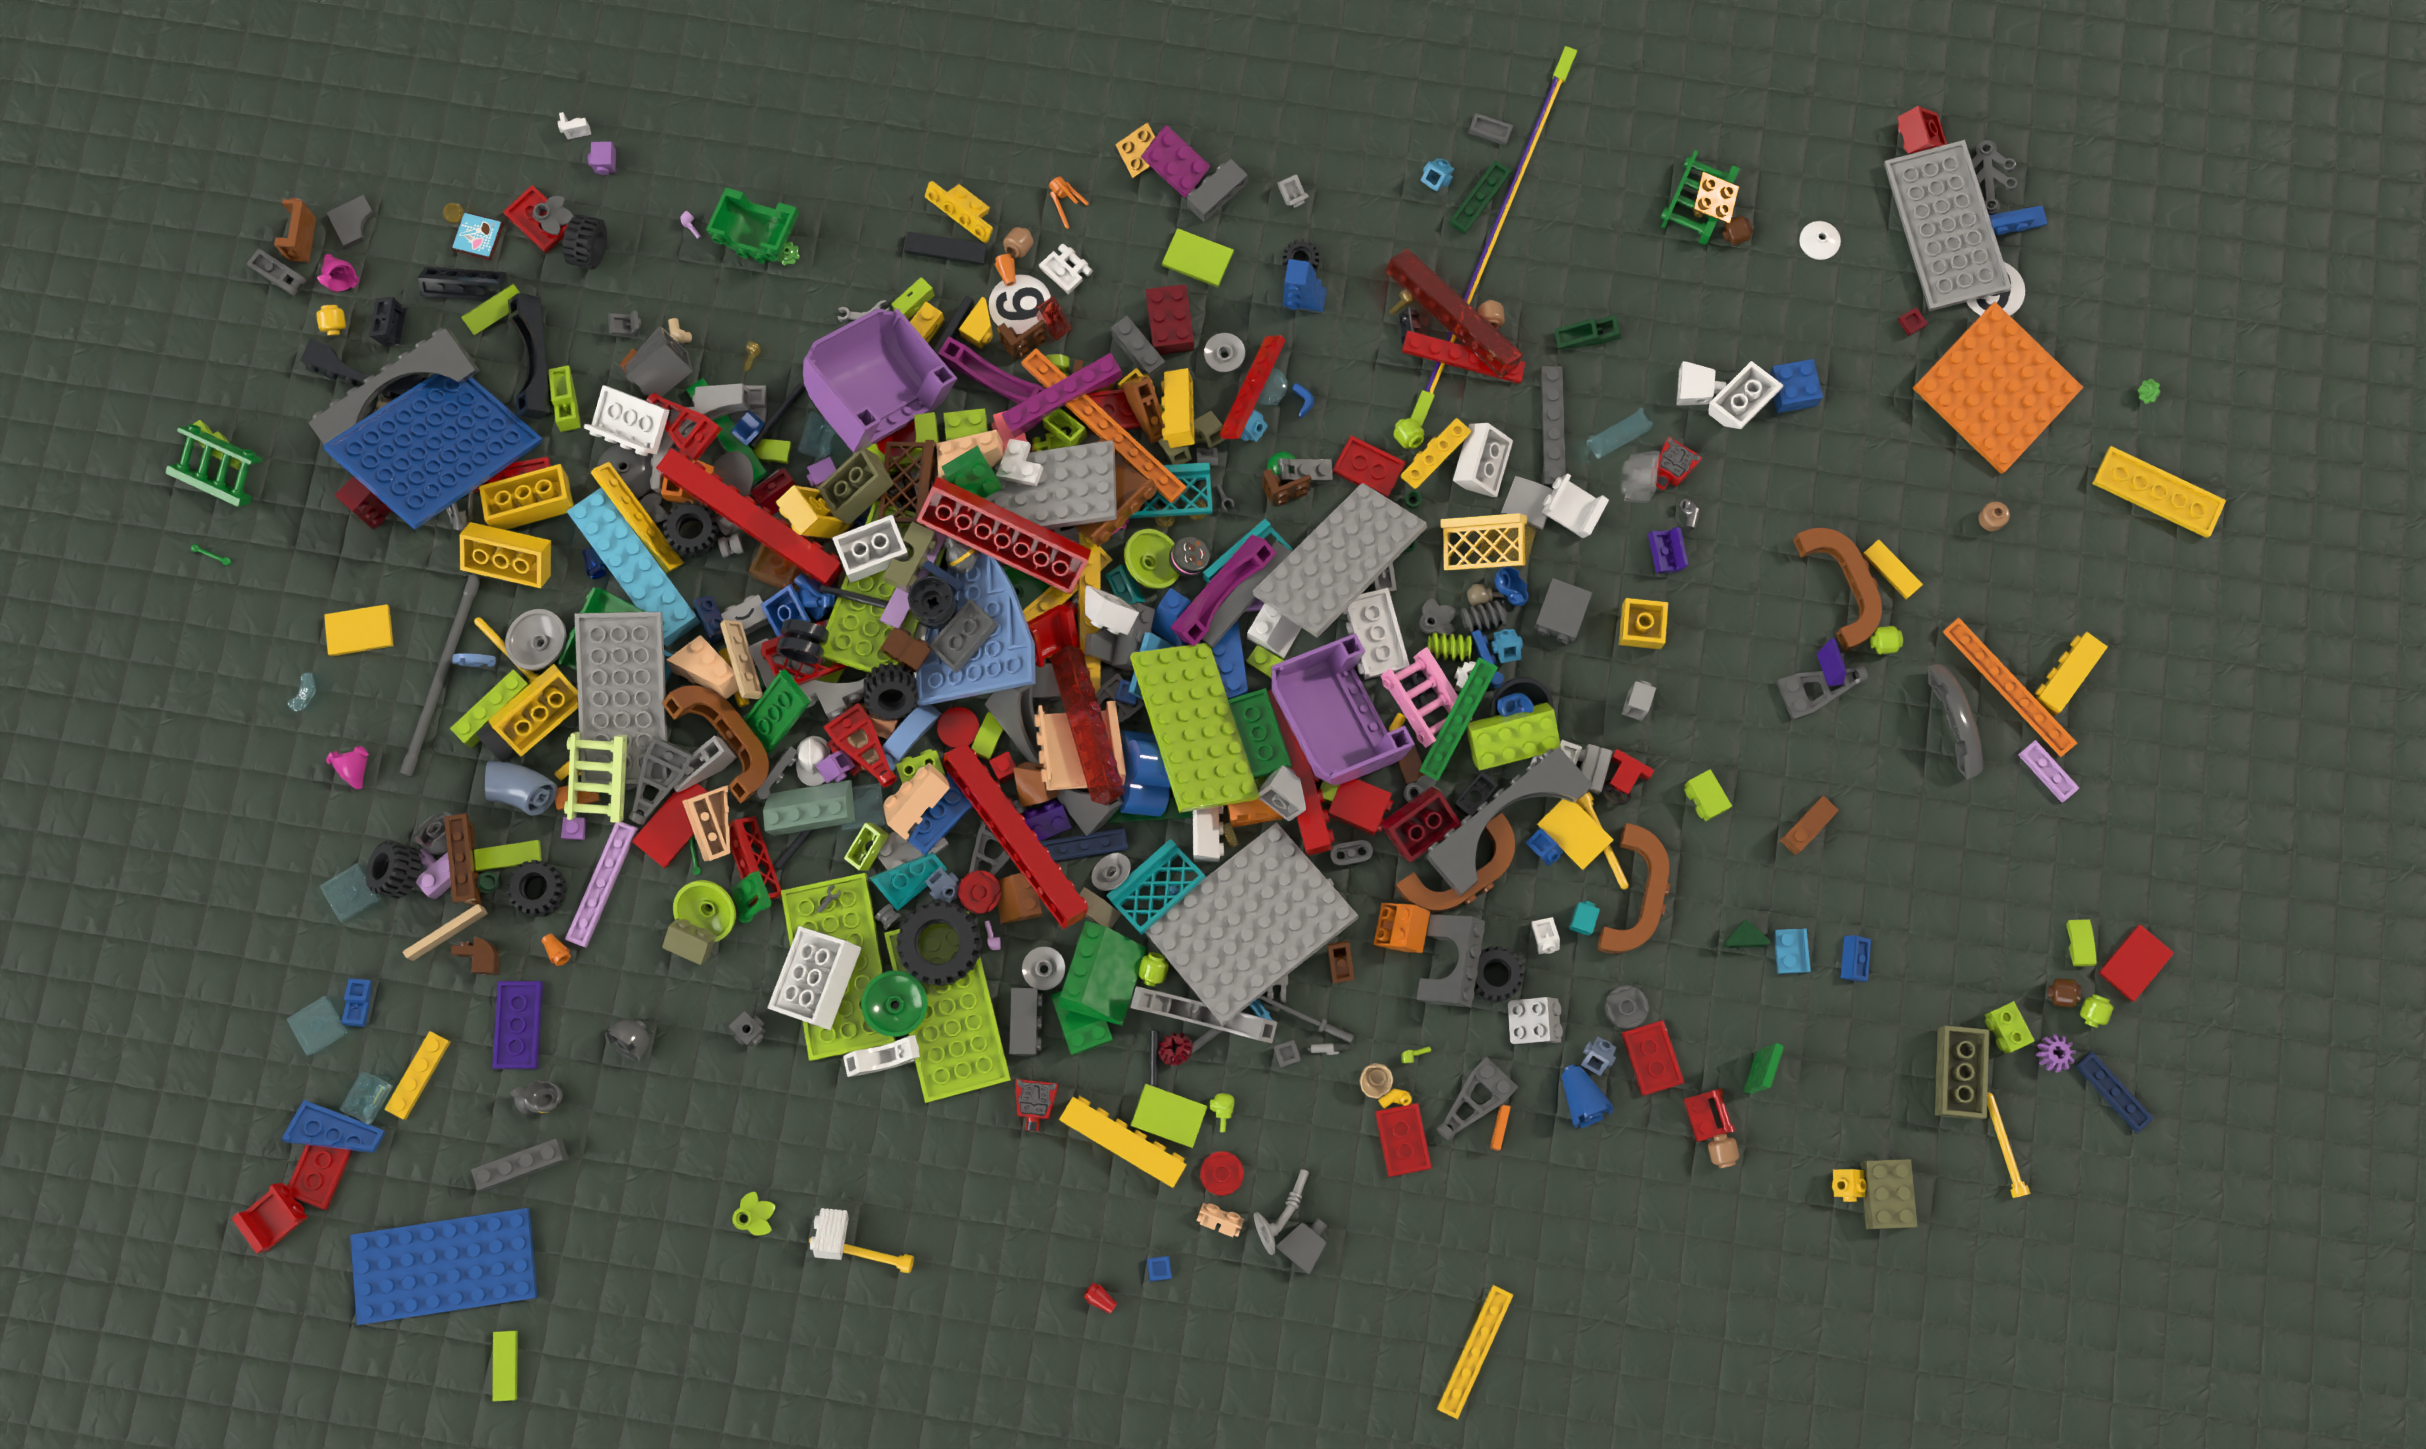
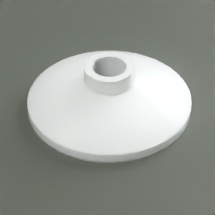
M1812 222L1805 226L1800 234L1802 250L1813 259L1825 260L1831 258L1840 247L1841 240L1838 231L1827 222ZM1819 235L1823 236L1825 240H1821Z

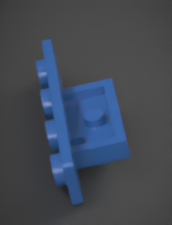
M2043 206L1989 215L1995 235H2003L2014 231L2020 232L2026 229L2046 226L2047 224Z

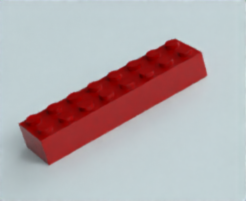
M938 476L916 520L929 528L1069 594L1072 593L1091 553L1090 549Z

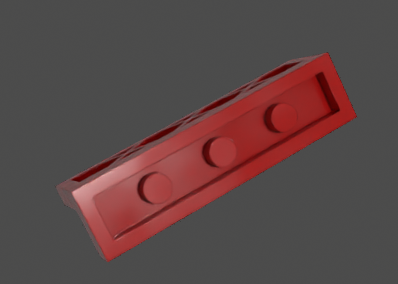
M756 816L733 820L728 824L730 848L741 879L743 880L752 872L759 871L758 864L760 862L767 870L766 874L759 871L764 885L767 882L772 885L774 893L768 894L770 899L781 897V888ZM743 824H751L752 835L745 831ZM752 842L759 847V854L752 851ZM758 898L750 903L751 907L757 903Z

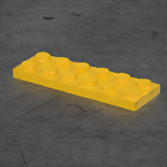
M2112 446L2108 448L2092 484L2206 538L2211 536L2226 502L2225 499Z

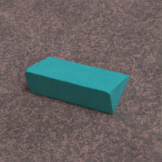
M1120 565L1105 574L1114 596L1120 597L1127 604H1142L1145 602L1135 578L1130 574L1126 565Z

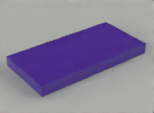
M498 981L493 1069H538L542 981Z

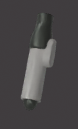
M1340 1042L1314 1044L1307 1047L1308 1052H1326L1327 1055L1339 1054L1341 1051L1350 1050L1349 1043Z

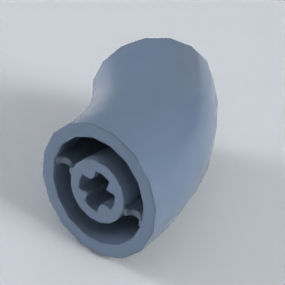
M501 761L487 762L485 772L486 801L512 805L530 816L543 813L554 802L557 796V785L544 775L513 763Z

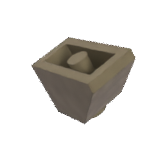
M1084 887L1079 896L1083 897L1088 905L1085 917L1096 924L1112 929L1121 913Z

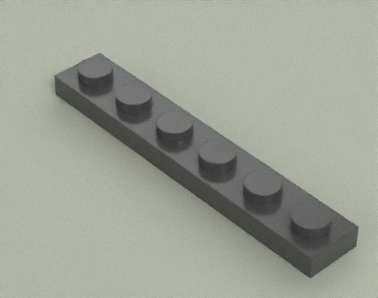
M1562 366L1541 367L1544 486L1552 487L1558 477L1566 475Z

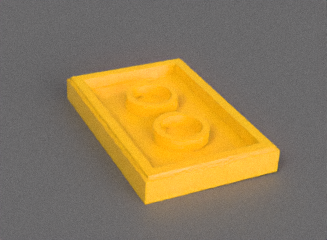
M387 604L324 614L329 656L394 646L390 606Z
M1564 799L1537 824L1557 842L1560 848L1582 870L1614 840L1576 802L1572 803Z

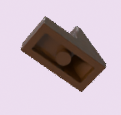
M1349 940L1327 944L1333 984L1355 980Z

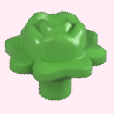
M792 242L786 243L777 261H782L784 266L795 264L796 260L800 258L798 246H793Z
M2151 378L2148 381L2144 380L2142 386L2138 389L2139 399L2143 400L2145 404H2149L2150 401L2155 402L2156 397L2161 392L2158 389L2160 384Z

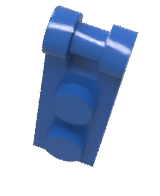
M1480 629L1472 632L1471 639L1477 657L1496 666V659L1493 653H1489L1487 648L1489 643L1486 635H1482ZM1496 671L1489 686L1492 689H1498L1503 683L1504 676Z

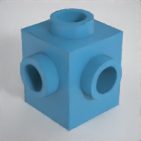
M1437 158L1432 162L1429 161L1423 169L1424 174L1421 181L1431 189L1438 191L1450 184L1453 179L1451 174L1454 168L1444 159Z
M1256 410L1252 411L1240 436L1241 439L1245 441H1258L1268 427L1263 420L1262 414Z
M1504 629L1494 633V641H1491V648L1493 654H1497L1500 663L1521 660L1523 642L1521 636L1518 637L1514 629Z

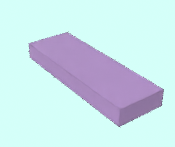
M2036 740L2018 754L2061 802L2067 800L2079 789L2076 783Z

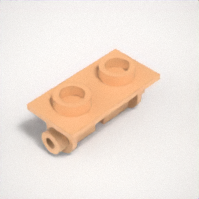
M1203 1203L1197 1221L1200 1222V1225L1215 1230L1216 1224L1219 1223L1221 1226L1218 1232L1231 1237H1238L1244 1219L1240 1218V1215L1237 1213L1220 1210L1214 1204Z

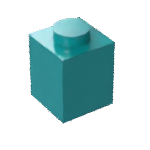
M1579 902L1575 907L1569 930L1590 936L1593 933L1600 909L1596 908L1592 902Z

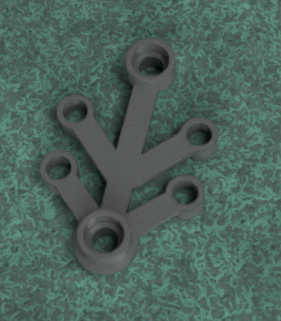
M1984 140L1977 145V155L1971 161L1974 169L1983 161L1984 168L1976 177L1979 185L1985 179V205L1988 215L1998 214L2000 210V203L1995 199L1993 178L2004 185L2007 191H2014L2017 188V180L2014 177L2008 178L1992 166V160L2003 166V170L2008 173L2015 170L2016 162L2012 158L2006 159L2000 155L1994 142ZM1988 147L1990 150L1985 152L1983 148ZM2011 163L2013 166L2008 168L2005 165ZM2013 182L2015 185L2008 186L2007 183ZM1993 203L1995 207L1989 208L1988 204Z

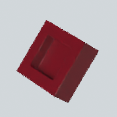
M1917 307L1900 316L1897 320L1908 336L1925 328L1928 324Z

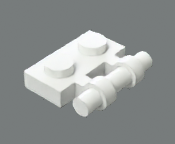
M1061 244L1058 250L1062 254L1058 256L1053 251L1039 264V267L1069 294L1083 281L1079 273L1083 272L1086 276H1089L1093 270L1084 259L1081 260L1075 254L1071 247L1068 248L1065 244ZM1070 260L1075 266L1071 268L1066 261Z

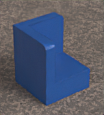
M748 410L736 423L731 433L747 446L761 431L765 423L752 411Z

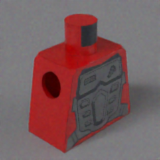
M1668 437L1653 468V473L1659 476L1654 482L1655 486L1661 490H1665L1669 483L1677 487L1698 466L1702 457L1671 437Z
M1016 1079L1017 1115L1019 1117H1027L1025 1130L1038 1132L1040 1119H1050L1059 1088L1058 1084Z

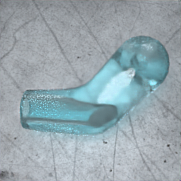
M312 673L301 674L300 690L294 699L291 698L288 702L289 708L296 712L302 711L315 694L316 690Z

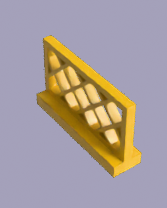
M1516 513L1441 519V528H1443L1444 570L1524 566L1525 524H1527V516ZM1518 528V537L1513 542L1506 535L1511 529ZM1492 530H1497L1501 535L1492 543L1487 536ZM1473 531H1476L1481 537L1473 545L1467 537ZM1450 533H1457L1461 537L1455 546L1450 543ZM1503 538L1511 544L1504 553L1497 547ZM1484 539L1491 545L1485 554L1477 549ZM1464 541L1471 546L1465 555L1457 550ZM1513 548L1519 552V561H1511L1507 557ZM1495 549L1501 557L1492 563L1487 557ZM1474 550L1481 556L1476 564H1472L1468 560V557ZM1456 552L1462 559L1457 565L1450 566V557Z

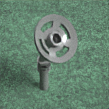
M1300 1170L1293 1192L1289 1193L1290 1197L1286 1201L1287 1206L1275 1224H1269L1259 1212L1254 1213V1222L1259 1237L1270 1255L1275 1254L1274 1237L1278 1235V1232L1282 1230L1295 1209L1299 1207L1297 1204H1300L1302 1199L1301 1193L1309 1174L1306 1170Z

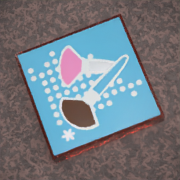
M464 212L451 249L454 252L492 261L504 223L499 220Z

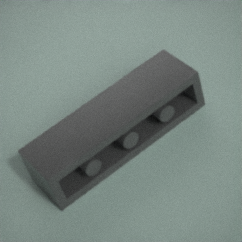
M555 1138L473 1168L471 1171L477 1191H488L567 1162L569 1158L563 1140Z

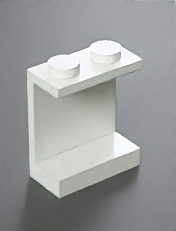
M1566 474L1555 480L1552 486L1554 488L1552 494H1549L1543 502L1545 507L1542 513L1578 536L1585 538L1592 533L1609 499L1603 495L1598 498L1593 497L1569 481L1571 475Z

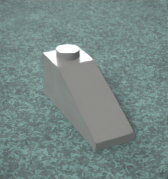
M714 735L693 753L694 755L684 775L674 785V789L679 793L722 771L737 758L736 754L725 740Z

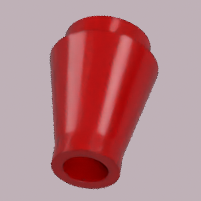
M1094 1282L1083 1295L1087 1303L1106 1311L1108 1314L1117 1305V1302L1110 1297L1100 1284L1097 1285Z

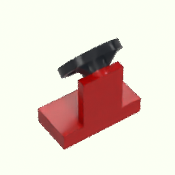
M1616 749L1610 760L1618 764L1619 768L1612 780L1604 783L1602 793L1610 802L1617 805H1625L1631 799L1630 791L1637 778L1640 777L1648 781L1654 769ZM1607 792L1612 793L1616 797H1620L1622 801L1612 798Z

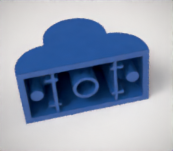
M1120 730L1126 771L1125 783L1119 786L1120 798L1124 802L1120 807L1121 813L1160 817L1166 810L1169 800V787L1171 785L1155 734Z

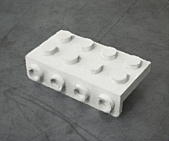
M603 385L592 425L585 424L584 428L590 430L589 434L593 436H605V441L615 444L619 442L622 448L629 450L634 448L637 454L647 456L648 453L657 454L670 410Z
M1385 588L1360 594L1343 612V615L1347 614L1349 621L1346 622L1348 634L1356 633L1366 651L1357 663L1359 674H1363L1365 680L1381 676L1390 668L1393 672H1398L1410 666L1389 589Z

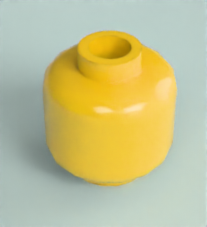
M337 305L322 306L321 310L316 313L318 328L321 332H327V336L340 335V331L346 328L344 311L338 308Z

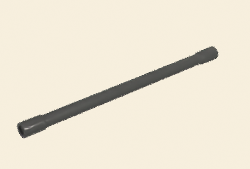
M473 575L468 577L459 609L417 728L399 773L412 777L420 749L452 661V655L455 653L470 607L481 582L479 577Z

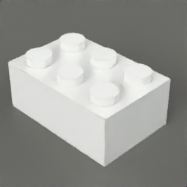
M893 515L832 537L850 583L886 570L892 558L901 562L910 560Z

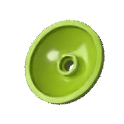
M1143 529L1134 533L1128 539L1124 550L1125 563L1130 574L1140 584L1151 589H1164L1172 585L1179 577V574L1172 569L1169 563V552L1175 543L1167 535L1154 529Z
M706 880L690 882L679 890L674 899L673 914L675 920L677 918L685 919L694 926L708 929L710 933L717 935L715 942L727 936L735 924L736 910L730 895L716 883Z

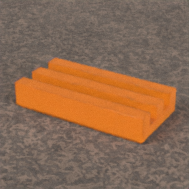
M1502 1105L1499 1107L1490 1148L1493 1150H1501L1510 1106Z

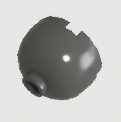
M443 812L445 815L441 816L438 814L432 815L418 828L420 833L418 837L415 835V840L422 849L430 854L441 855L448 852L444 817L452 816L448 812Z
M629 1019L620 1020L614 1023L605 1033V1038L610 1045L614 1041L618 1046L616 1050L634 1061L637 1058L638 1061L642 1059L650 1044L649 1034L645 1030L646 1025L637 1019L635 1021Z

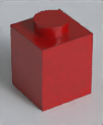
M1009 752L989 761L1000 784L1015 778L1013 768L1016 766Z

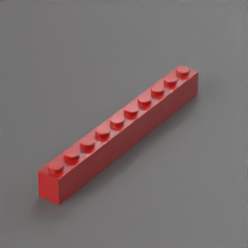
M671 448L657 465L656 469L660 475L819 583L831 586L844 569L838 556L833 553L827 554L819 543L815 541L811 543L806 540V535L797 534L789 528L790 525L781 518L779 520L772 517L773 513L765 507L761 509L756 506V501L747 495L745 497L738 494L740 491L731 484L727 486L722 483V478L712 472L710 475L705 471L706 468L697 461L693 463L688 460L689 456L683 451L678 450L676 452Z
M965 743L945 753L942 762L943 767L1063 930L1085 918L1088 911L1086 900L1076 892L1072 881L1065 877L1061 866L1050 857L1049 850L1042 846L1037 834L1027 826L1023 815L1016 811L1011 799L1004 795L1000 784L993 780L988 768L978 760L976 752Z

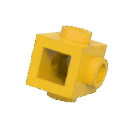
M1833 1170L1832 1189L1834 1197H1843V1202H1857V1197H1865L1867 1185L1864 1170Z

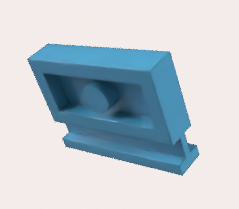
M1807 929L1774 930L1777 974L1811 972Z

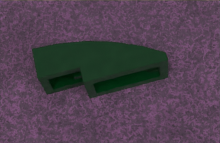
M1616 315L1598 320L1591 318L1554 329L1558 349L1585 347L1622 339Z

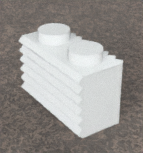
M821 1208L820 1215L815 1216L814 1229H817L816 1237L812 1236L810 1241V1250H813L814 1257L842 1259L849 1221L846 1210Z

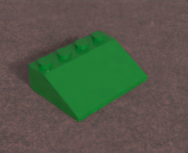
M1085 921L1060 996L1059 1008L1123 1025L1139 975L1141 960L1145 956L1147 948L1106 926Z

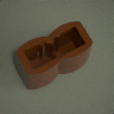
M894 627L881 646V652L904 667L907 666L917 674L931 654V649L928 648L930 645L920 638L915 640L910 637L911 633L905 628L901 627L898 629Z

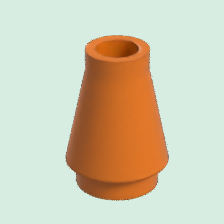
M1003 254L996 257L995 266L1005 286L1016 284L1014 258L1011 257V254Z
M548 934L542 938L541 941L552 964L561 966L569 961L571 958L570 950L556 939L553 934Z

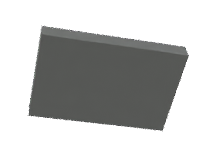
M970 598L929 644V648L954 672L958 673L996 630L999 624Z

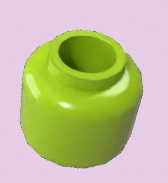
M1401 419L1396 423L1393 435L1403 448L1415 449L1421 445L1424 440V430L1414 419Z
M1895 626L1878 627L1875 629L1874 634L1870 636V646L1875 648L1878 654L1896 653L1903 646L1901 630L1898 631Z
M1151 952L1142 958L1139 977L1144 980V984L1156 986V984L1163 983L1166 980L1169 963L1165 960L1164 955Z
M2095 994L2092 997H2086L2080 1011V1016L2086 1019L2085 1024L2098 1028L2099 1024H2108L2113 1011V1006L2109 1003L2110 1000Z

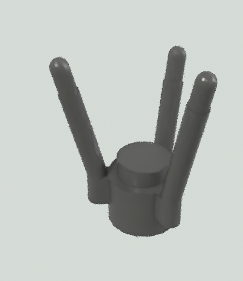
M474 490L469 493L468 514H466L465 510L458 511L456 502L452 504L453 512L450 506L446 508L454 530L465 529L470 521H474Z

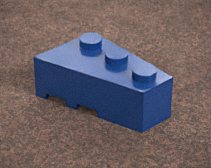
M1288 259L1283 306H1287V308L1292 310L1300 308L1323 312L1327 289L1321 286L1322 281L1316 278V272L1309 262Z

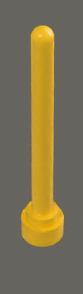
M476 618L475 624L508 657L505 642L482 618ZM518 667L529 679L530 684L540 676L532 670Z
M1588 792L1576 803L1602 828L1592 807L1594 799L1591 793ZM1609 844L1603 851L1621 889L1625 890L1628 888V882Z
M1987 1093V1106L2013 1182L2011 1184L2012 1189H2010L2012 1197L2030 1194L2028 1185L2025 1186L2024 1181H2021L1995 1098L1992 1093Z
M844 1244L843 1253L895 1265L900 1269V1272L908 1274L911 1272L914 1262V1256L908 1254L897 1257Z

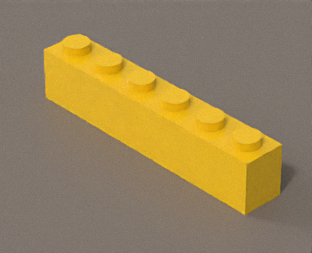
M1079 1096L1078 1099L1072 1097L1059 1119L1061 1122L1172 1188L1175 1187L1187 1164L1183 1163L1185 1158L1175 1152L1172 1155L1164 1151L1166 1149L1165 1146L1156 1141L1151 1144L1145 1140L1147 1138L1145 1134L1138 1130H1135L1134 1133L1126 1129L1128 1124L1118 1118L1114 1122L1108 1118V1112L1099 1107L1097 1110L1089 1107L1091 1102Z

